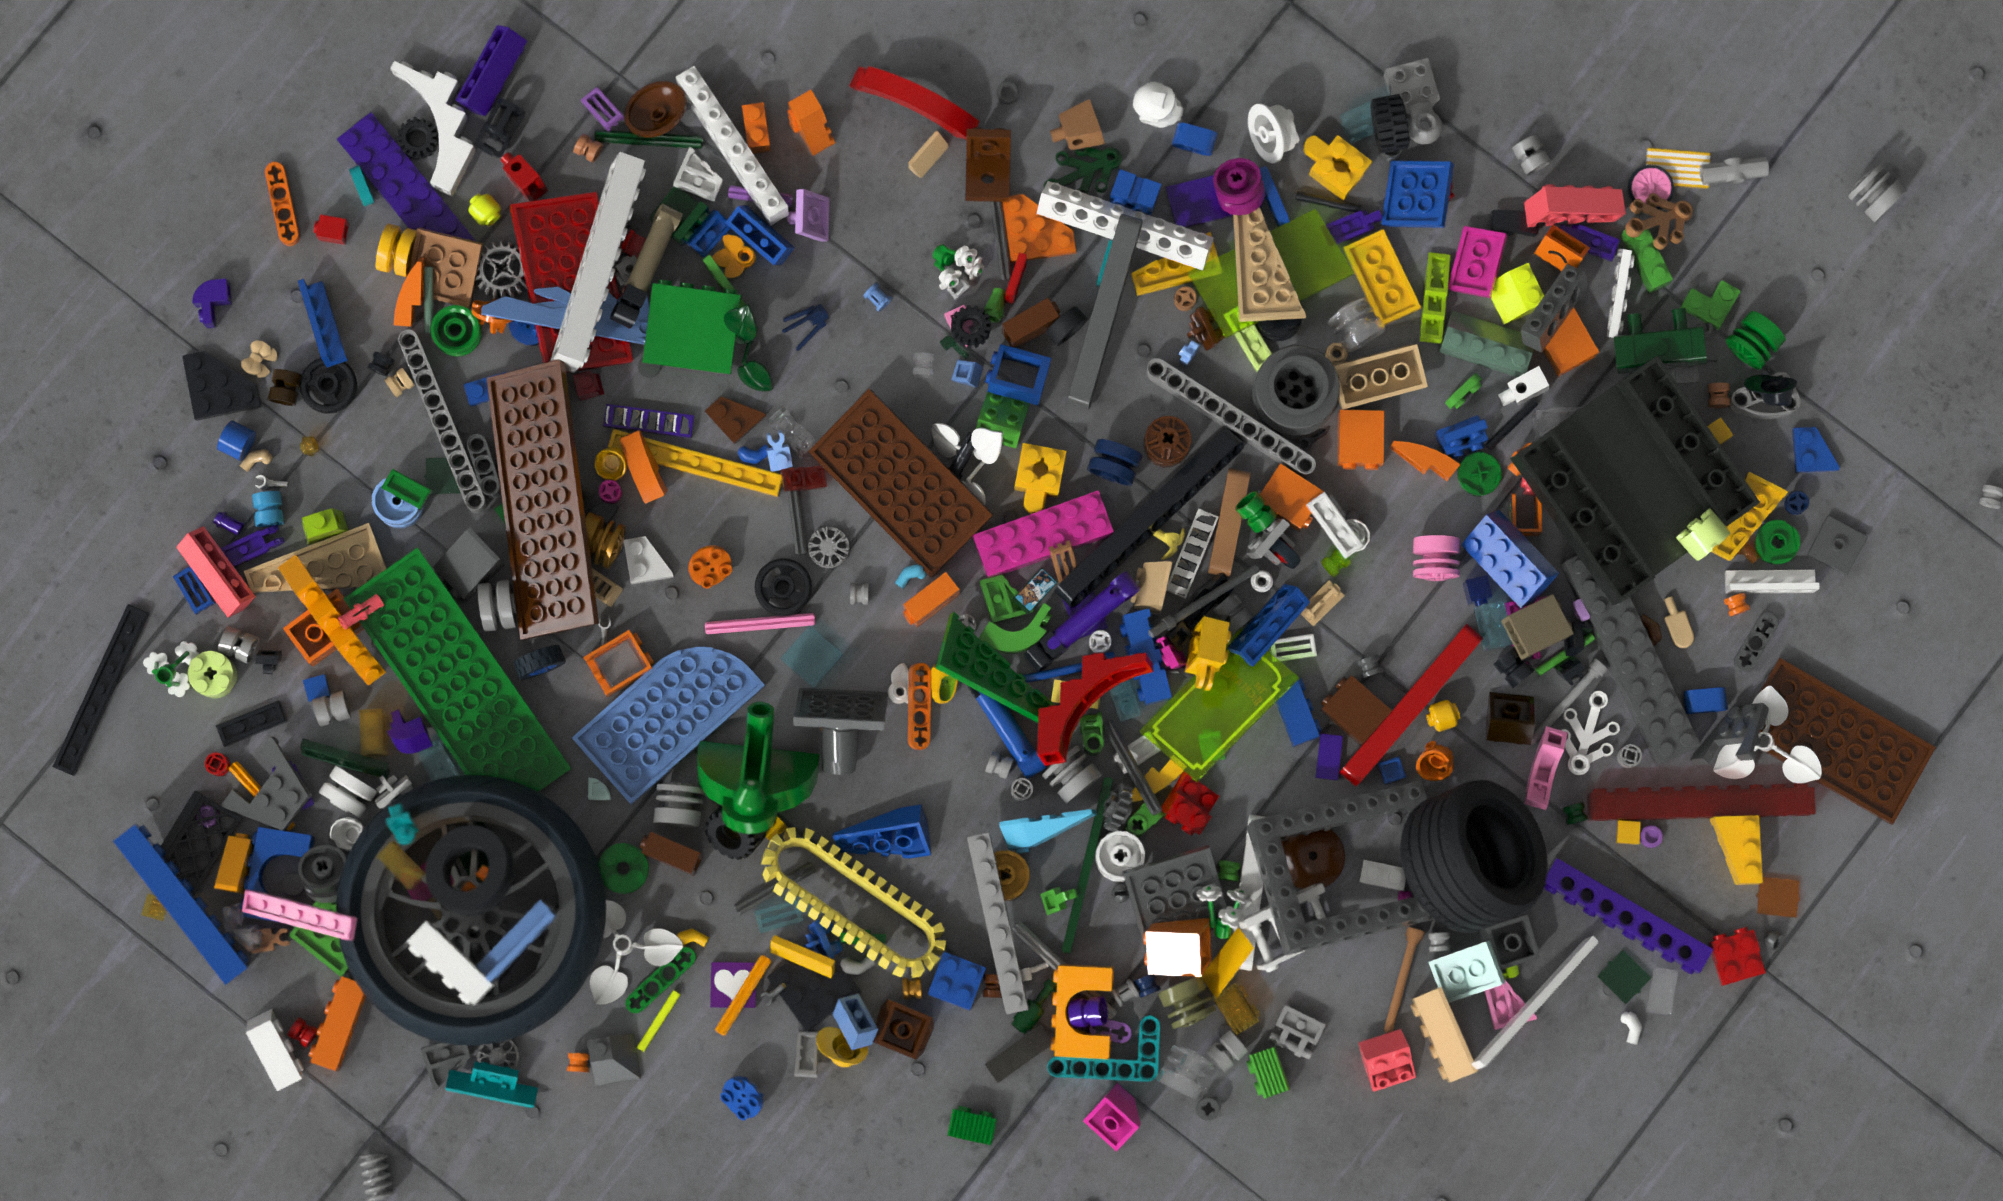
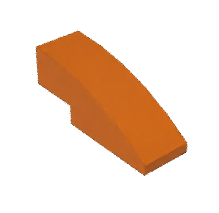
M420 257L402 285L396 303L393 325L412 326L415 322V305H421L424 301L425 258Z
M640 429L621 437L619 440L625 459L644 503L646 504L664 496L668 490L658 472L659 466Z
M1394 441L1390 446L1391 450L1424 475L1430 468L1445 481H1448L1460 466L1458 462L1449 456L1420 444Z

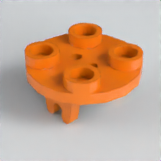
M474 300L471 313L478 318L480 325H484L486 321L490 325V332L492 334H496L497 329L502 334L506 323L513 321L482 315V306L491 302Z
M716 545L705 546L692 555L689 561L688 572L691 579L706 589L722 582L732 572L731 559L728 552Z

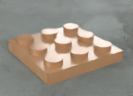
M419 227L416 233L409 272L420 257L425 258V266H433V299L470 308L483 243Z

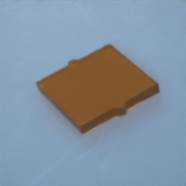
M1763 877V883L1759 884V890L1756 894L1758 898L1757 914L1797 918L1798 901H1800L1798 897L1799 881Z

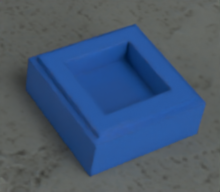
M325 674L303 680L308 702H312V699L321 696L330 697L331 693Z
M1399 756L1377 764L1385 785L1406 778Z

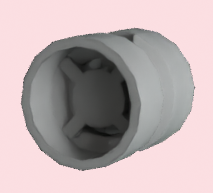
M1537 135L1530 136L1512 147L1517 159L1522 160L1521 167L1527 176L1540 171L1552 162L1547 152L1541 150L1543 145ZM1533 150L1535 151L1534 154L1527 157L1526 154L1532 152Z
M228 626L220 639L218 652L229 657L235 655L236 660L248 664L256 652L259 637L249 633L242 635L241 630Z
M343 690L332 693L330 698L321 696L312 699L314 712L320 727L333 724L334 719L343 721L351 718L349 703Z
M1229 1030L1220 1038V1043H1214L1206 1050V1053L1225 1073L1234 1065V1060H1240L1248 1053V1050Z

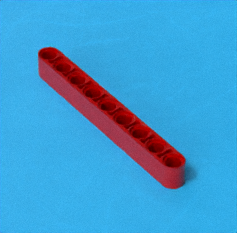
M1466 624L1339 773L1357 787L1478 646L1483 637Z

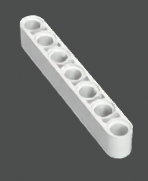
M1250 814L1248 825L1252 820L1264 818L1265 816ZM1248 830L1246 833L1239 889L1245 890L1250 895L1252 902L1247 904L1240 903L1238 909L1242 910V917L1260 910L1263 881ZM1240 928L1254 949L1239 969L1251 971L1256 940L1252 931H1249L1248 928Z

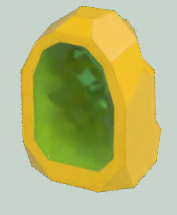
M934 664L931 669L932 698L939 704L948 703L955 695L958 680L937 670L936 664Z

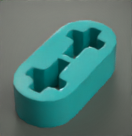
M360 165L350 168L351 177L364 207L375 203Z

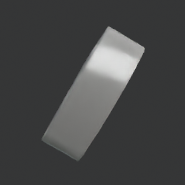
M1778 372L1772 375L1777 377L1791 378L1789 374L1785 372ZM1745 387L1737 389L1729 397L1731 403L1729 408L1732 411L1756 419L1782 418L1794 413L1801 404L1796 388L1792 390L1793 408L1767 405L1762 397L1757 396L1755 392ZM1735 396H1741L1744 399V405H1738L1735 402Z

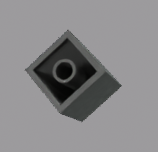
M469 527L433 568L437 571L436 574L443 584L448 582L453 587L450 592L458 600L463 598L467 602L478 591V584L488 582L505 564Z

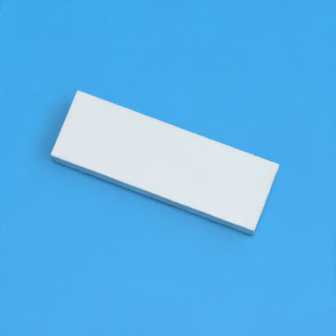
M1325 492L1306 504L1345 559L1364 546Z

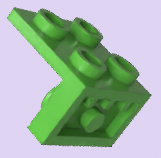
M987 392L978 417L976 429L986 428L992 431L1003 432L1002 445L1016 449L1030 403Z

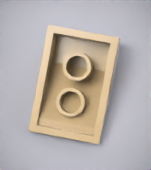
M1147 562L1143 564V568H1138L1135 581H1140L1139 587L1141 589L1131 598V602L1135 603L1134 609L1145 610L1149 608L1151 613L1160 614L1172 562Z

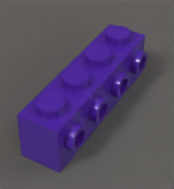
M497 25L455 101L472 113L486 117L487 113L492 109L497 95L502 91L505 80L513 71L515 62L523 53L527 40L509 27Z

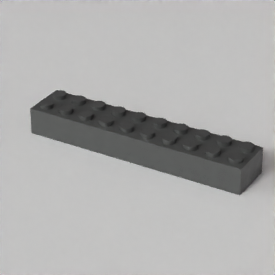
M1578 556L1563 562L1560 566L1576 600L1581 599L1590 615V619L1586 621L1588 625H1593L1592 633L1655 765L1659 766L1701 746L1630 596L1621 603L1612 605Z

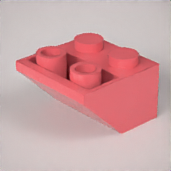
M1401 1029L1358 1043L1373 1092L1416 1078L1410 1048Z

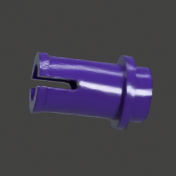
M218 512L213 522L217 528L222 527L236 536L240 534L244 523L228 516L227 512Z

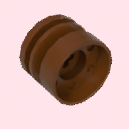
M1162 416L1155 419L1148 426L1144 438V452L1147 458L1154 465L1162 468L1174 467L1180 464L1187 457L1191 445V432L1188 426L1181 419L1174 416ZM1164 436L1167 438L1172 437V444L1169 442L1164 443Z

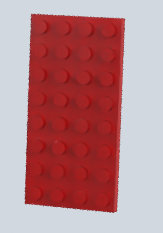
M597 192L510 205L530 303L555 301L535 294L534 289L559 287L569 293L572 292L599 205ZM614 275L606 288L609 289V293L614 298L618 299L619 293ZM535 325L543 363L550 362L560 329ZM595 336L593 342H590L587 348L590 350L587 362H584L583 367L578 368L576 371L631 363L633 357L629 342Z

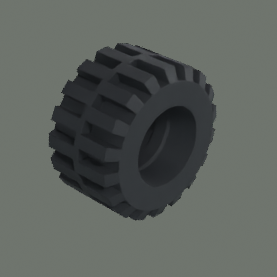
M1399 94L1373 98L1370 104L1371 119L1379 151L1386 153L1407 149L1410 144V134L1403 99Z
M722 805L715 809L705 823V834L709 836V843H712L714 845L713 848L719 850L720 854L723 856L727 855L730 859L734 857L737 860L747 858L767 835V830L756 834H745L727 827L722 820Z

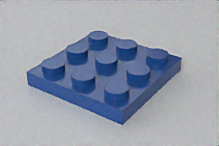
M1391 161L1381 224L1385 227L1445 228L1454 164L1451 161Z

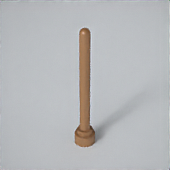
M1407 927L1405 936H1407L1406 941L1408 943L1386 1019L1385 1033L1393 1031L1415 948L1420 940H1423L1424 931Z

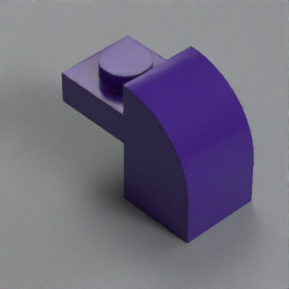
M226 278L209 280L202 283L193 295V305L196 308H202L198 311L200 323L203 322L207 329L216 328L214 306L232 305L230 282Z
M399 709L391 712L393 722H390V726L392 729L387 732L398 751L412 754L433 746L421 717L406 723Z

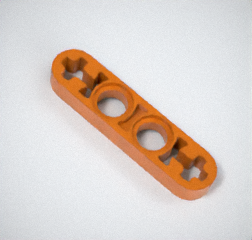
M271 162L265 168V176L278 236L284 245L293 246L299 242L300 233L286 170L280 163ZM273 168L281 171L278 173V179L280 182L284 181V183H276L274 176L270 175L273 172ZM278 188L286 190V195L282 199L274 197V193ZM283 209H288L291 212L287 220L279 218V212ZM281 225H289L290 231L293 234L295 233V235L291 237L292 240L288 241V239L284 237L285 235H287V230L285 226L281 227Z
M915 663L909 668L908 744L912 749L923 750L930 744L931 669L925 663ZM916 670L924 671V675L919 677L915 673ZM915 682H924V685L915 686ZM917 689L923 690L925 695L924 699L920 702L914 696ZM918 711L924 714V721L921 724L916 723L914 720V715ZM914 727H924V730H914ZM918 736L923 738V742L919 744L915 742V738Z

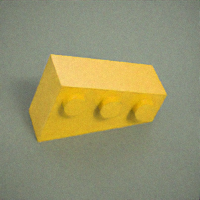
M1759 815L1710 818L1735 885H1757L1763 883Z

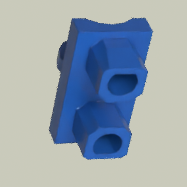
M820 919L808 925L810 934L805 935L808 944L802 947L833 959L836 954L843 950L839 940L829 943L826 936L832 933L833 923L831 921L829 927L825 928L820 924Z

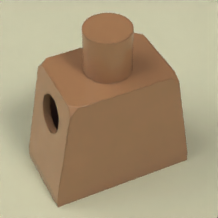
M1090 99L1060 113L1061 127L1049 130L1053 143L1066 139L1070 150L1105 144Z

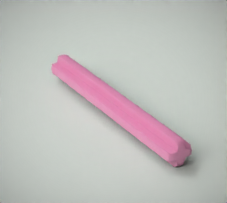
M814 613L711 621L705 623L706 634L813 626L815 625Z

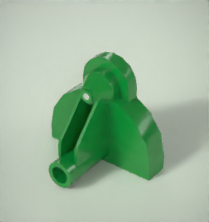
M754 702L748 706L744 746L699 741L697 752L698 785L709 799L722 805V820L726 826L736 832L745 834L760 833L772 827L776 820L777 812L794 808L809 798L818 779L820 754L772 749L774 707L766 702Z

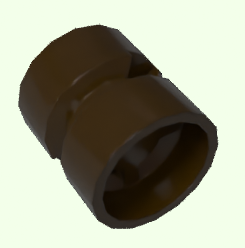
M274 369L271 381L274 386L270 387L268 400L281 405L296 406L298 398L296 389L300 388L302 375L289 370Z

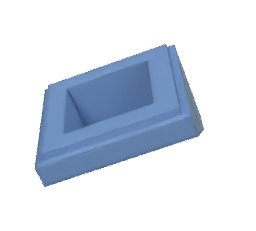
M957 359L952 381L978 387L983 367L976 362Z

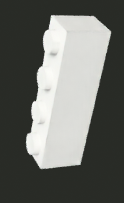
M426 921L407 941L411 945L408 949L418 958L421 955L426 959L425 965L434 973L438 971L444 977L442 981L450 989L455 987L460 992L458 996L467 1005L470 1003L476 1005L495 985L493 982L490 983L485 978L486 976L429 921Z

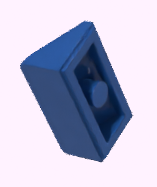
M713 209L709 213L706 222L696 228L693 238L685 243L705 258L731 228L725 223L727 219L719 211Z

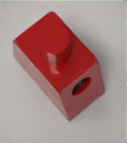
M508 152L502 156L503 170L528 201H536L548 192L541 177L520 154L514 157L511 152Z

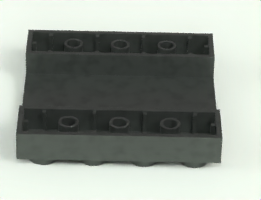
M1658 356L1640 366L1510 458L1612 605L1619 604L1656 578L1655 575L1688 552L1677 540L1676 536L1684 529L1688 531L1689 529L1686 526L1695 518L1701 520L1700 516L1706 510L1711 508L1727 527L1760 503Z

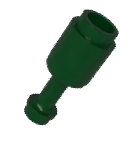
M1049 978L1043 982L1045 986L1034 1000L1027 999L1029 1009L1016 1012L1013 1016L1014 1020L1011 1025L1023 1034L1033 1029L1044 1014L1042 1004L1052 991H1057V984Z

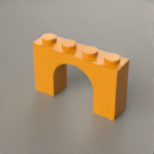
M1058 965V969H1054L1053 977L1054 983H1057V992H1053V1005H1056V1014L1052 1015V1028H1056L1055 1037L1051 1038V1050L1055 1051V1056L1109 1059L1111 1057V1034H1091L1073 1028L1067 1009L1071 997L1077 992L1083 990L1112 991L1114 966Z

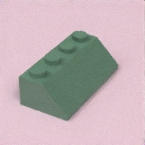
M1452 310L1439 352L1519 377L1528 370L1533 348L1523 344L1522 335L1519 331Z

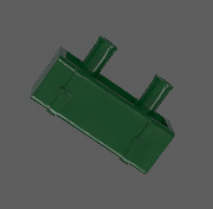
M1678 308L1672 310L1674 330L1643 333L1641 313L1627 315L1630 335L1614 336L1618 374L1632 373L1656 356L1661 359L1666 368L1694 367V365L1707 364L1703 326L1688 328L1686 308Z

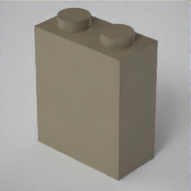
M1553 594L1501 620L1521 660L1574 634L1570 621L1565 618L1562 606Z

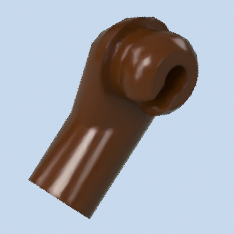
M1643 613L1640 619L1644 628L1648 630L1653 646H1656L1662 639L1660 626Z

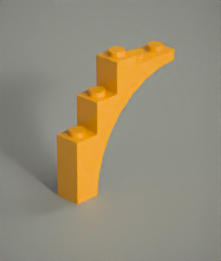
M295 554L280 565L278 569L294 593L307 607L337 650L350 663L364 682L369 686L386 672L353 629L348 627L345 630L341 626L338 617L342 615Z

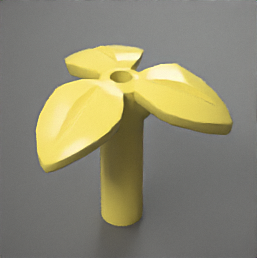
M1184 528L1181 529L1180 535L1174 532L1165 533L1160 529L1153 534V536L1165 542L1169 547L1168 552L1161 560H1165L1177 552V546H1180L1184 540Z

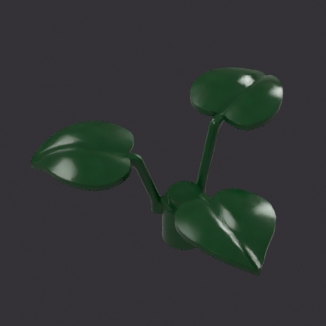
M749 304L729 310L724 315L726 327L731 332L736 333L735 341L737 343L747 344L742 360L743 365L737 369L739 378L751 389L757 391L773 390L772 378L767 368L757 361H747L750 347L758 330Z

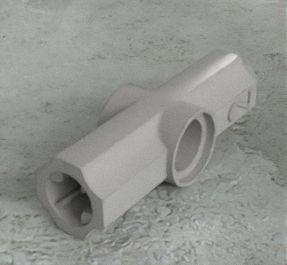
M1766 157L1742 160V158H1730L1720 163L1700 166L1702 185L1721 182L1736 184L1746 179L1767 177L1769 175V164Z

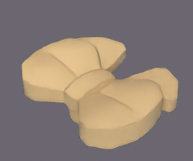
M256 340L250 345L252 351L250 357L241 361V367L247 373L261 378L266 377L270 373L266 366L261 363L262 360L274 362L277 360V353L267 343Z

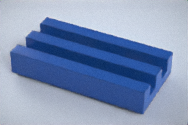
M190 566L173 576L196 615L200 611L206 610L210 605L216 604L207 588ZM189 572H191L194 576L199 587L201 588L202 592L207 598V602H204V600L202 599L201 595L199 594L198 590L196 589L195 585L193 584L191 578L188 575ZM182 576H184L200 606L197 607L180 579Z

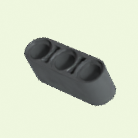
M474 434L469 437L467 447L479 486L488 498H497L501 495L499 473L490 444L484 436ZM476 441L484 442L481 450L476 451L473 449ZM482 462H490V468L487 471H480ZM490 482L497 483V488L493 492L486 491V487Z

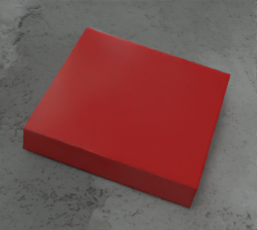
M1020 252L1018 254L1005 293V303L1012 305L1015 302L1027 266V254Z

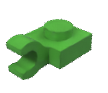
M1060 887L1040 894L1047 915L1066 909L1065 902L1078 897L1075 888L1062 892Z

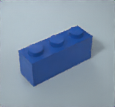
M747 205L738 206L725 222L773 265H782L795 249L791 243Z
M1296 674L1282 678L1281 683L1277 686L1281 691L1274 697L1292 747L1319 738L1321 727L1318 720H1313L1311 715L1313 706L1310 699H1305L1303 694L1305 686L1302 678H1297ZM1278 680L1271 682L1269 685L1272 694L1276 692V690L1272 687L1278 682Z

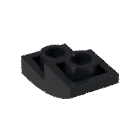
M1491 211V231L1506 233L1508 236L1514 233L1531 237L1538 235V223L1536 227H1528L1524 211Z

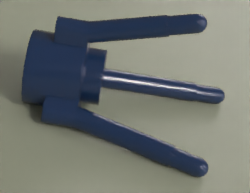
M821 304L813 305L806 310L783 318V321L787 322L806 315V317L782 330L783 333L807 321L812 326L817 324L796 347V351H799L821 328L826 326L824 321L829 319V316Z

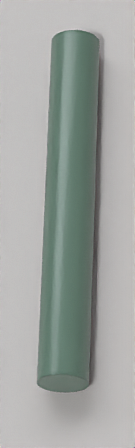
M424 266L425 333H431V323L433 320V266Z

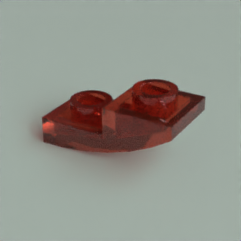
M822 465L781 469L784 492L815 490L827 487L824 467Z

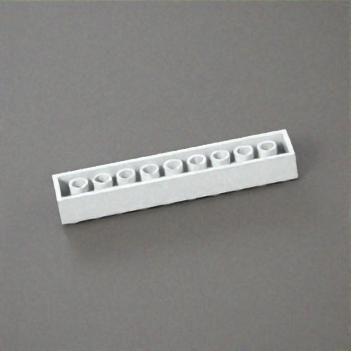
M622 152L618 153L610 166L550 360L551 362L560 359L565 363L566 371L575 373L578 368H582L584 362L586 363L590 350L587 348L590 342H593L597 331L593 328L601 318L603 309H600L603 301L605 302L609 289L606 287L614 276L615 269L613 266L615 261H618L621 253L619 246L626 237L628 229L625 227L634 211L631 207L639 195L640 189L637 187L640 181L642 182L646 169L643 168L645 160Z

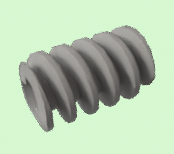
M377 1153L358 1157L366 1160L360 1164V1167L367 1168L361 1175L369 1177L368 1180L363 1182V1185L370 1186L364 1193L372 1195L366 1201L386 1199L394 1193V1190L387 1189L393 1182L385 1180V1178L391 1175V1172L384 1171L385 1168L390 1166L389 1163L382 1162V1160L388 1157L387 1154Z

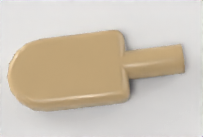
M1672 596L1664 599L1670 614L1664 620L1674 645L1682 649L1691 646L1694 642V633L1684 610L1678 612Z

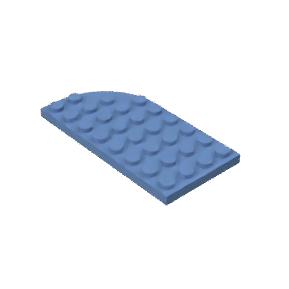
M694 647L673 652L652 666L653 669L643 674L575 734L572 739L632 805L699 746V741H704L765 687V684L743 661L728 652L711 647Z

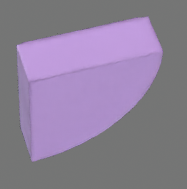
M1581 599L1573 601V614L1582 622L1590 619V615Z

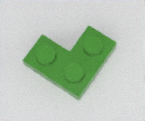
M1723 280L1720 281L1711 298L1691 288L1680 308H1686L1687 313L1707 324L1711 323L1714 328L1719 330L1741 291Z

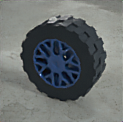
M551 645L521 656L513 663L519 679L525 680L552 671L565 664L566 661L560 645Z

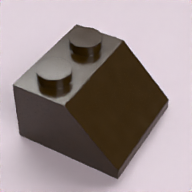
M1489 692L1486 740L1531 745L1535 728L1534 697Z

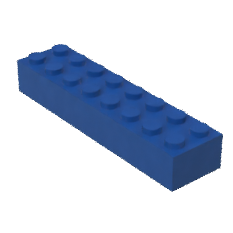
M133 825L113 841L114 844L226 985L249 967L247 964L249 958L242 949L239 952L233 946L236 942L228 932L225 934L219 928L222 924L214 914L210 916L205 910L208 907L200 896L196 898L191 892L194 889L186 878L182 880L177 873L180 870L172 860L168 862L163 855L166 852L160 844H153L149 838L152 834L146 826Z

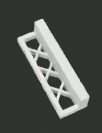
M1815 570L1725 571L1726 594L1814 593L1820 589L1819 582H1815Z

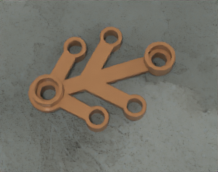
M1652 193L1646 199V204L1640 199H1635L1630 204V210L1634 214L1644 212L1653 217L1643 221L1636 217L1631 218L1625 226V232L1629 237L1634 238L1639 237L1644 230L1660 225L1658 236L1653 240V245L1657 249L1662 250L1668 244L1667 236L1671 220L1676 219L1675 229L1669 234L1670 241L1674 244H1679L1684 239V224L1691 219L1693 208L1687 201H1679L1674 204ZM1660 206L1668 210L1669 212H1663L1659 209H1656V207Z

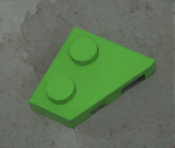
M1002 574L980 580L979 583L992 623H998L1034 612L1033 608L1029 611L1015 598L1019 592L1009 585V582Z

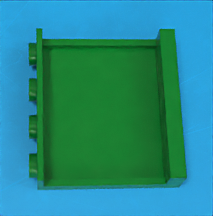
M659 280L658 284L653 283L642 362L732 375L736 333L731 332L726 327L724 315L731 309L740 308L742 295H737L738 290L724 289V293L715 292L716 287L702 286V290L693 289L694 284L681 283L680 287L671 286L672 281Z

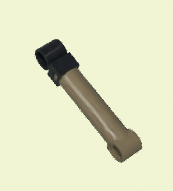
M663 203L658 208L653 218V225L626 286L622 288L616 301L617 303L612 310L611 320L629 329L636 322L640 308H642L648 295L646 292L670 238L681 221V212Z

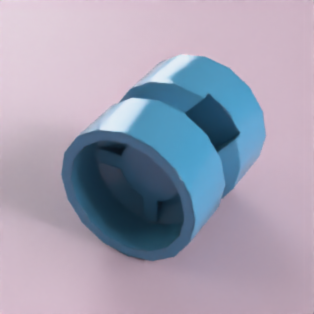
M265 491L252 495L253 508L258 510L254 516L256 527H271L284 524L283 512L281 509H278L282 505L281 492Z

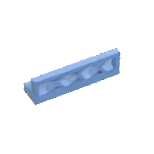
M540 900L476 967L486 976L485 978L490 983L494 982L547 928L557 915Z

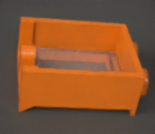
M630 630L583 657L607 698L653 669L651 665L654 661L648 651L646 653L642 652L639 647L643 644L637 633L632 635Z

